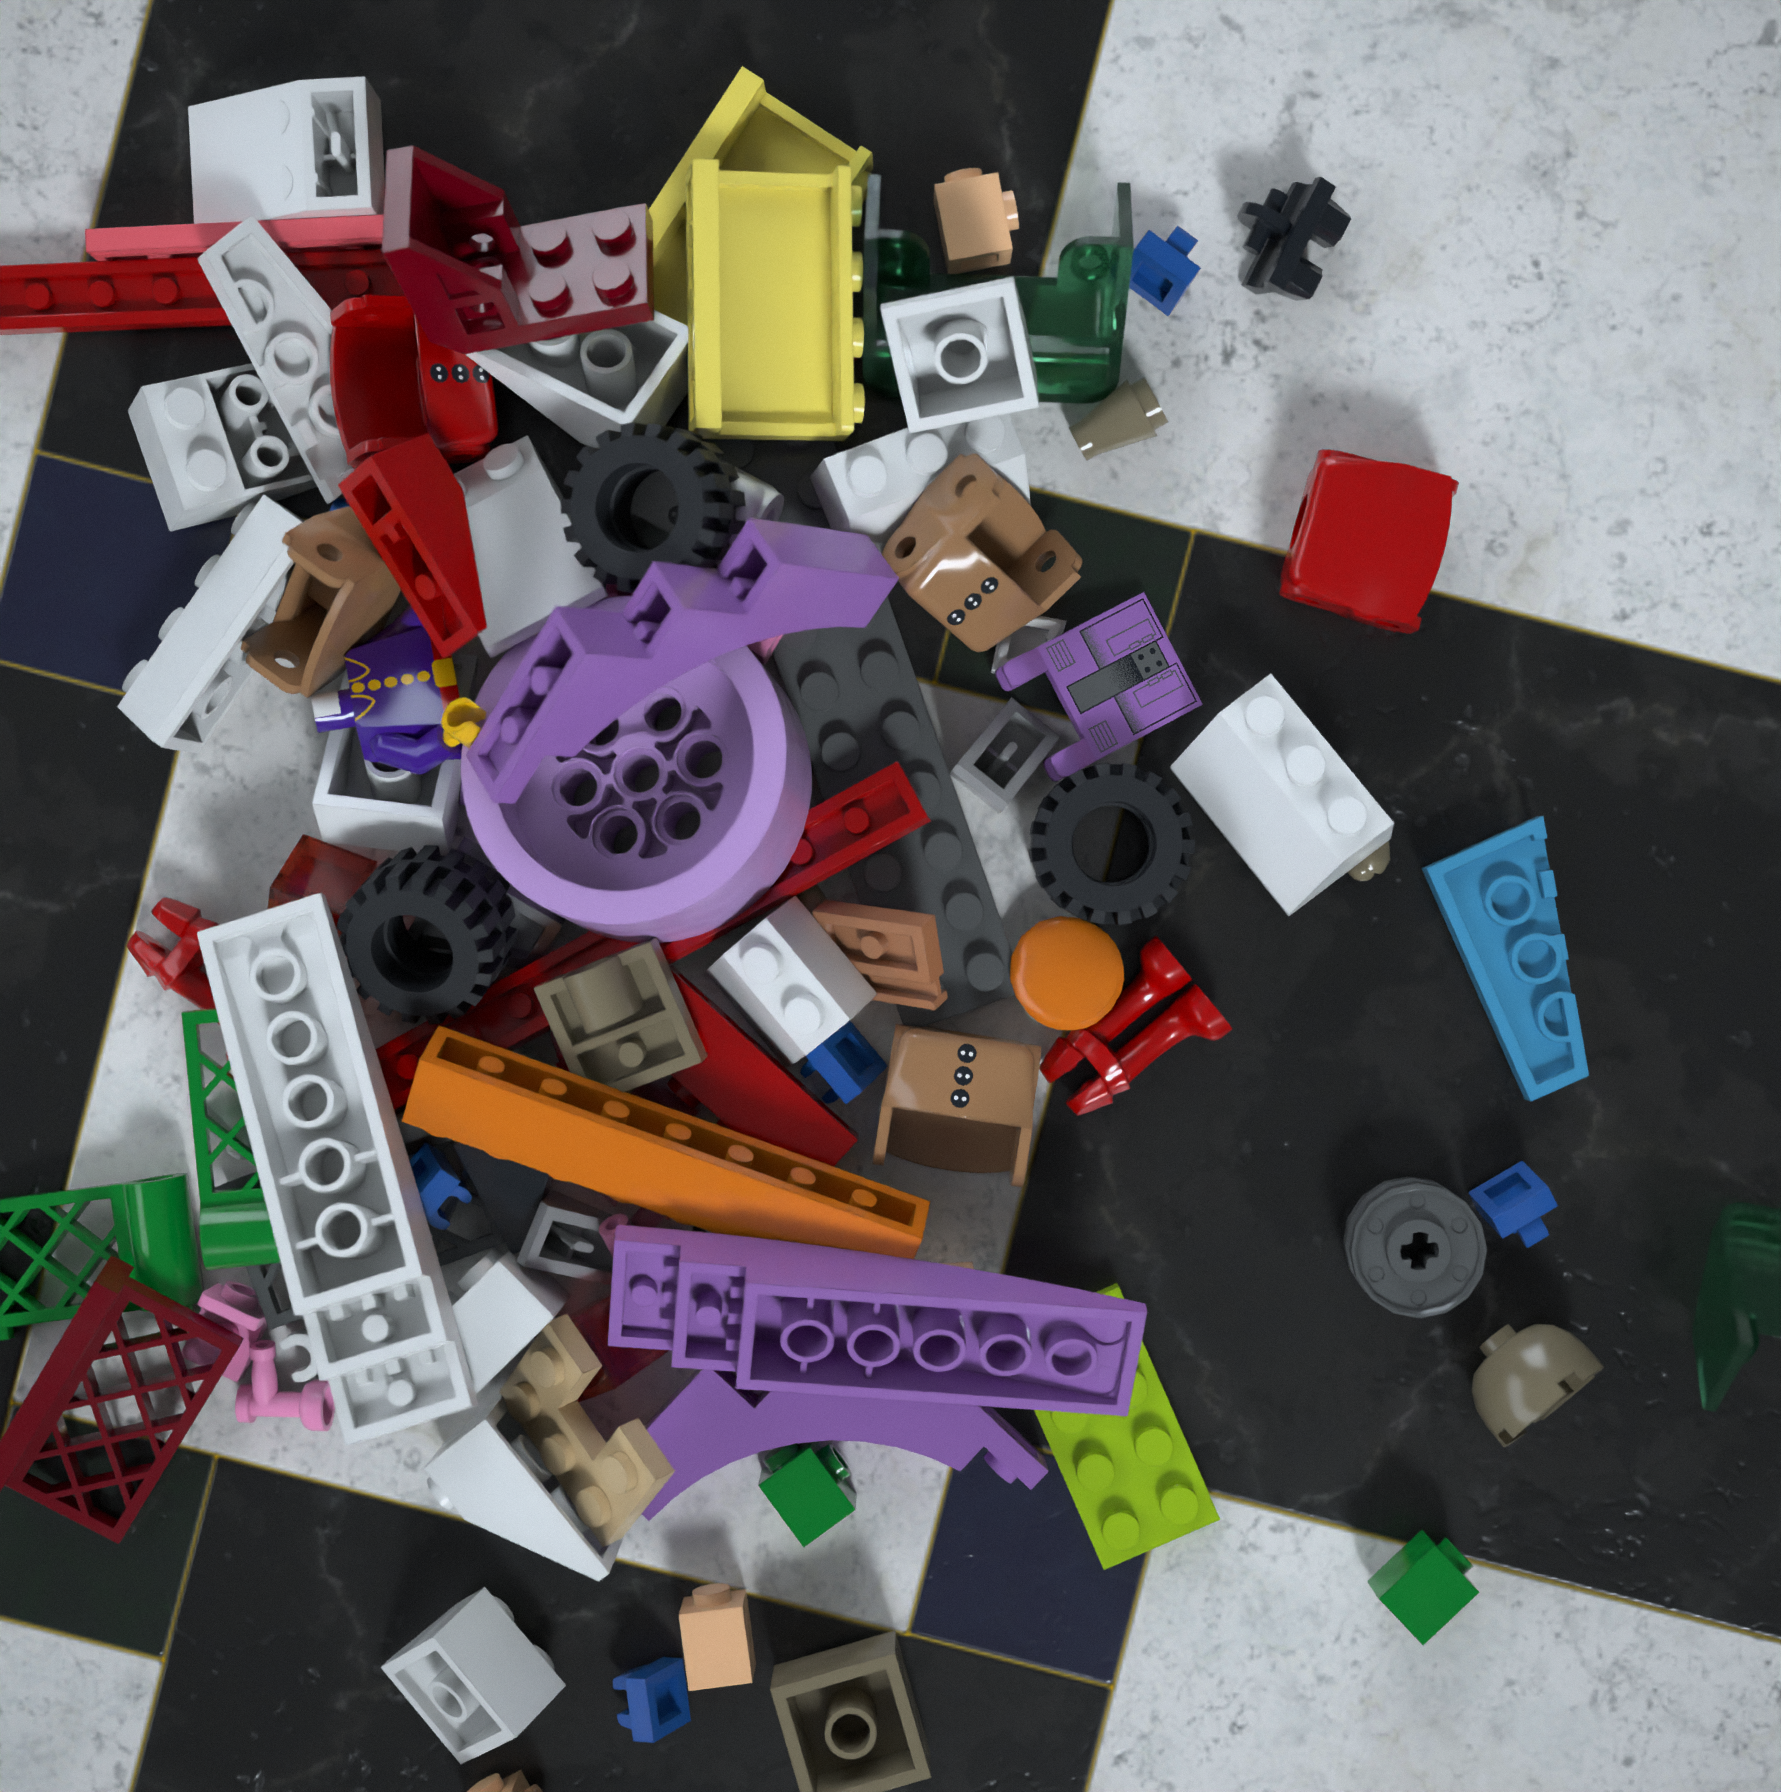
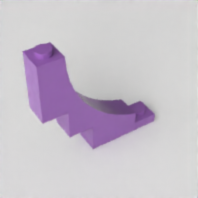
M749 518L717 569L653 561L622 613L556 606L466 756L493 803L515 804L544 756L575 757L597 734L615 719L663 685L718 656L779 635L830 627L865 628L899 578L868 535Z
M696 1369L644 1425L675 1472L642 1512V1515L650 1521L684 1490L701 1478L734 1461L761 1451L796 1443L832 1440L860 1441L892 1446L930 1457L958 1471H961L985 1447L989 1450L984 1456L985 1461L1001 1478L1011 1484L1018 1477L1030 1490L1047 1474L1048 1467L1045 1456L992 1407L762 1391L757 1395L753 1390L736 1389V1375L732 1371Z

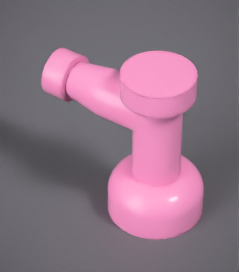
M272 1340L252 1342L249 1345L250 1359L253 1361L251 1372L252 1384H241L238 1388L235 1401L237 1421L240 1423H253L257 1417L300 1418L303 1426L308 1430L328 1431L331 1428L335 1413L329 1381L312 1380L304 1386L302 1392L278 1391L277 1370L274 1362L276 1357L275 1342Z

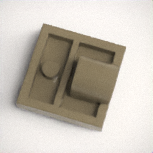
M657 937L544 981L534 988L569 1071L573 1074L626 1092L701 1063L708 1056Z

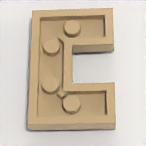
M565 1314L551 1320L541 1330L499 1392L506 1401L511 1416L520 1422L540 1452L545 1467L556 1476L576 1506V1511L582 1522L590 1527L602 1547H605L623 1538L675 1470L639 1418L618 1427L607 1443L602 1438L577 1401L602 1367V1364L570 1317Z

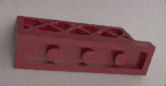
M111 1255L0 1440V1492L5 1485L119 1544L244 1338L129 1277L134 1267ZM129 1301L153 1313L160 1332L129 1338L122 1317V1313ZM112 1331L116 1342L104 1344ZM198 1337L221 1350L214 1363L187 1369L178 1342ZM165 1345L173 1372L143 1379L135 1351ZM121 1355L130 1382L100 1388L92 1367L93 1361ZM203 1380L195 1393L192 1382ZM82 1382L86 1392L74 1394ZM178 1385L186 1407L185 1411L180 1414L157 1419L148 1392ZM134 1395L143 1422L113 1428L105 1402ZM90 1405L100 1432L70 1438L62 1413L66 1410ZM172 1430L165 1442L162 1432ZM53 1432L56 1441L45 1444L49 1435ZM148 1435L156 1457L155 1460L151 1463L127 1468L119 1441ZM104 1445L113 1471L84 1477L75 1451ZM61 1455L70 1481L51 1485L28 1473V1470L35 1460ZM143 1479L135 1491L132 1481ZM118 1485L126 1506L119 1519L94 1507L89 1491Z

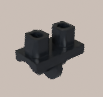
M1317 177L1313 184L1292 183L1287 194L1272 188L1263 205L1254 202L1243 203L1237 217L1244 226L1250 229V232L1242 247L1247 252L1256 256L1241 286L1256 295L1276 292L1295 301L1308 300L1314 295L1323 277V269L1302 257V254L1309 240L1314 241L1323 248L1334 247L1342 239L1351 221V216L1335 201L1330 199L1336 188L1335 185L1322 177Z

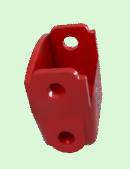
M364 295L360 298L346 299L330 312L331 325L333 326L330 346L331 393L336 422L349 466L357 468L371 455L426 433H429L448 464L475 462L486 457L491 451L490 443L496 438L498 433L493 378L489 372L465 354L431 343L405 296Z
M1318 450L1314 468L1310 471L1306 481L1281 572L1280 581L1282 585L1279 594L1292 601L1328 610L1348 620L1384 630L1407 634L1418 631L1422 618L1417 615L1430 593L1443 558L1450 527L1452 497L1457 493L1459 482L1452 479L1451 476L1404 463L1377 461L1337 450Z

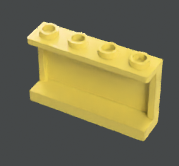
M742 66L649 208L653 220L654 310L687 325L686 174L692 159H718L719 170L831 174L837 165L851 166V186L861 187L863 204L876 181V177L870 173L873 169L872 152L863 146H860L857 151L791 109L766 92L763 79Z
M718 159L691 160L686 174L689 431L703 436L702 439L844 441L854 431V423L863 422L865 409L864 386L862 383H854L853 358H861L864 346L862 318L853 317V292H860L862 288L863 257L861 252H852V226L859 227L862 218V190L860 186H851V166L837 165L831 174L719 170Z

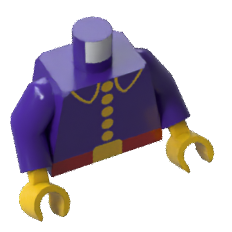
M411 605L390 625L360 647L350 649L344 655L349 689L311 695L318 733L356 727L365 760L381 762L418 775L427 773L446 760L461 759L462 746L464 745L470 749L481 731V728L475 723L484 720L487 716L486 711L472 700L465 697L460 698L452 655L444 659L442 658Z

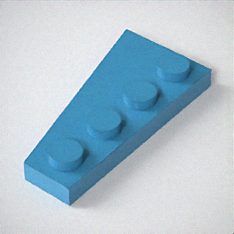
M1544 816L1532 818L1421 868L1524 1099L1530 1102L1589 1076L1575 994L1571 993L1566 960L1569 958L1565 935L1561 934L1555 902L1557 890L1554 873L1549 868L1544 839H1547Z

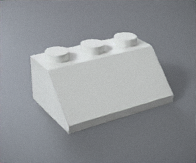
M1009 414L910 434L909 429L905 428L824 458L810 476L831 530L868 535L881 554L886 542L898 529L925 488L960 454L966 456L970 454L980 455L1031 506L1026 454Z
M1269 674L1219 712L1170 766L1171 771L1288 917L1389 841L1392 836L1394 822L1272 674Z

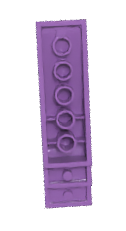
M616 1225L608 1346L672 1350L671 1367L737 1372L736 1389L1128 1416L1147 1308L1145 1303L1099 1293L916 1259L754 1237Z

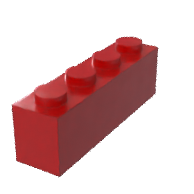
M670 965L671 972L708 1056L701 1063L671 1074L672 1077L666 1083L667 1086L693 1109L700 1102L719 1118L716 1125L834 1167L858 1141L859 1134L675 966Z

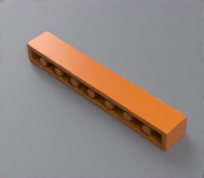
M439 1025L419 1060L401 1121L421 1128L430 1135L455 1140L483 1150L492 1157L511 1160L542 1171L556 1180L570 1181L606 1194L618 1202L631 1203L668 1216L680 1224L693 1225L717 1234L804 1243L914 1259L923 1239L930 1201Z

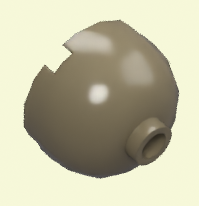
M1507 1324L1479 1347L1487 1358L1479 1366L1473 1377L1472 1395L1475 1407L1486 1427L1503 1447H1507L1527 1433L1525 1428L1532 1422L1535 1424L1539 1420H1544L1575 1395L1604 1366L1584 1343L1571 1332L1555 1325L1534 1324L1516 1333Z

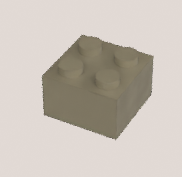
M895 1631L774 1665L770 1691L800 1792H884L931 1778L930 1748Z

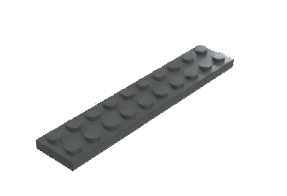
M702 439V442L715 444L725 453L721 460L772 485L777 492L784 496V505L778 522L831 529L810 476L824 458L838 454L833 441ZM888 596L865 628L830 627L784 634L773 651V656L787 696L794 706L805 731L811 764L824 801L898 761L931 819L929 823L848 867L861 905L935 915L944 973L939 977L940 987L947 990L948 999L936 1010L896 1004L902 1024L925 1027L1015 995L1010 981V964L1013 953Z

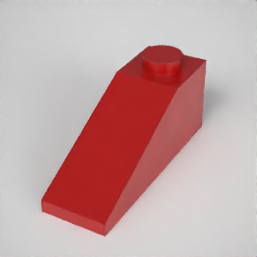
M429 433L371 455L339 483L338 487L444 659L487 629L464 491Z

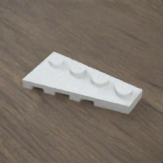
M251 215L207 249L197 260L325 502L329 504L342 494L338 484L356 469L347 464L346 452L339 434L333 407L330 382V346L333 330L330 312L332 310L254 216Z

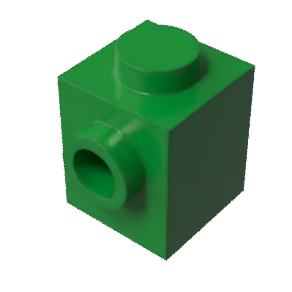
M818 1441L791 1444L774 1448L763 1458L762 1461L767 1467L761 1471L758 1486L803 1547L810 1544L856 1510L857 1494L846 1480L851 1475L850 1468L831 1443H828L823 1448Z
M1423 1530L1418 1532L1367 1581L1378 1599L1422 1645L1426 1644L1480 1593L1465 1575L1474 1567L1447 1537L1437 1545Z

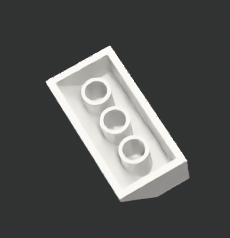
M264 494L257 504L250 502L238 514L231 528V533L235 536L221 557L216 554L203 565L195 580V586L199 588L185 609L179 607L168 616L159 631L158 637L162 642L149 661H140L130 671L123 683L122 690L126 695L117 707L153 742L162 748L199 754L255 673V670L245 661L247 654L240 648L243 640L273 622L296 564L288 556V546L282 542V539L287 531L304 522L303 519Z

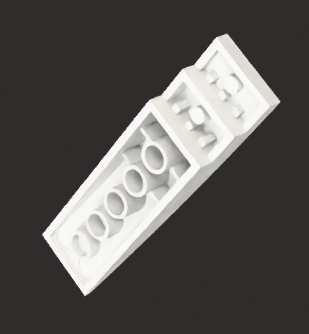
M318 893L197 932L294 1315H303L320 1381H329L345 1446L478 1406L462 1342L410 1161L325 894Z

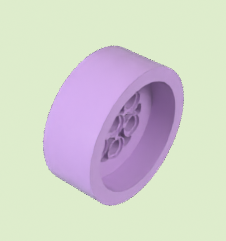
M632 596L604 598L584 609L622 613ZM539 633L511 647L490 672L474 702L487 713L484 720L475 723L481 729ZM747 646L718 656L687 671L636 703L616 719L619 723L618 733L608 744L597 746L594 737L575 757L544 756L515 804L492 802L466 756L469 748L464 745L462 746L461 781L467 815L484 853L499 873L527 898L586 930L620 941L642 943L657 937L659 943L684 940L718 928L742 914L772 887L785 870L803 834L810 807L812 767L805 731L787 694ZM680 706L681 717L677 725L667 731H657L656 724L660 713L667 707ZM710 752H721L722 764L720 769L711 777L698 778L697 765L700 759ZM658 765L659 779L656 785L646 792H636L635 780L638 774L648 766ZM595 779L597 791L594 798L588 804L575 806L574 794L577 787L586 780ZM688 812H699L701 823L695 835L688 839L677 840L675 828L679 819ZM636 826L638 836L633 848L625 853L616 854L613 845L617 833L624 827Z

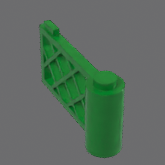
M212 1008L184 1011L181 1014L201 1208L199 1219L200 1245L205 1269L217 1270L281 1263L262 1186H254L260 1179L258 1170L243 1188L215 1190L212 1163L227 1145L231 1146L254 1166H256L253 1151L235 1137L245 1125L244 1116L241 1117L229 1132L212 1119L207 1112L206 1098L222 1080L237 1091L234 1077L229 1073L231 1070L230 1061L228 1060L222 1067L201 1050L199 1024L219 1022L217 1010ZM203 1065L216 1075L206 1088ZM209 1130L222 1139L212 1153Z
M188 1173L161 1175L129 1182L0 1199V1213L15 1211L8 1221L0 1215V1251L7 1241L10 1240L34 1259L18 1283L14 1282L0 1270V1289L8 1294V1297L0 1307V1341L9 1340L14 1337V1326L73 1319L81 1303H71L77 1295L83 1299L86 1297L91 1288L86 1282L102 1260L108 1261L111 1255L134 1267L129 1277L193 1311V1304L198 1303L202 1292L205 1291ZM111 1199L114 1226L105 1239L101 1240L77 1220L91 1201ZM75 1203L69 1213L58 1206ZM40 1208L60 1224L43 1248L17 1229L31 1209ZM68 1232L72 1233L94 1251V1254L78 1276L52 1256ZM116 1241L118 1252L112 1248ZM43 1267L69 1287L56 1306L46 1307L26 1291ZM129 1301L123 1312L149 1311ZM17 1303L27 1309L12 1311Z

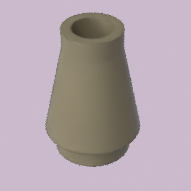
M1145 377L1131 385L1128 380L1123 382L1083 419L1070 426L1069 430L1086 461L1099 454L1156 437L1155 430L1168 423V420Z

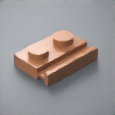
M825 900L812 911L816 921L875 990L877 995L872 1000L936 1010L948 999L947 990L940 987L939 977L944 973L935 915Z

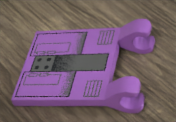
M1144 592L1013 658L995 671L996 678L1004 691H1011L1031 679L1046 673L1072 722L1080 741L1043 761V767L1053 782H1057L1202 705L1194 686Z

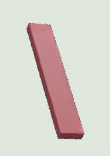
M384 214L258 221L284 253L382 249ZM243 221L85 229L86 252L97 261L200 257L207 249Z

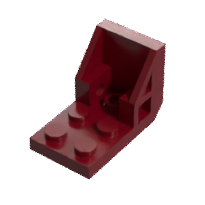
M415 146L387 150L382 254L431 343L461 354H469L654 320L653 220L646 203L520 226L503 189Z

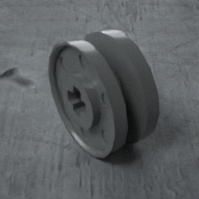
M1411 1176L1383 1181L1364 1194L1348 1216L1343 1240L1348 1268L1369 1297L1394 1314L1415 1318L1447 1313L1466 1300L1483 1275L1487 1254L1482 1224L1467 1202L1435 1181ZM1413 1233H1417L1428 1243L1427 1248L1417 1249L1415 1260H1412L1400 1250L1401 1245L1412 1243Z

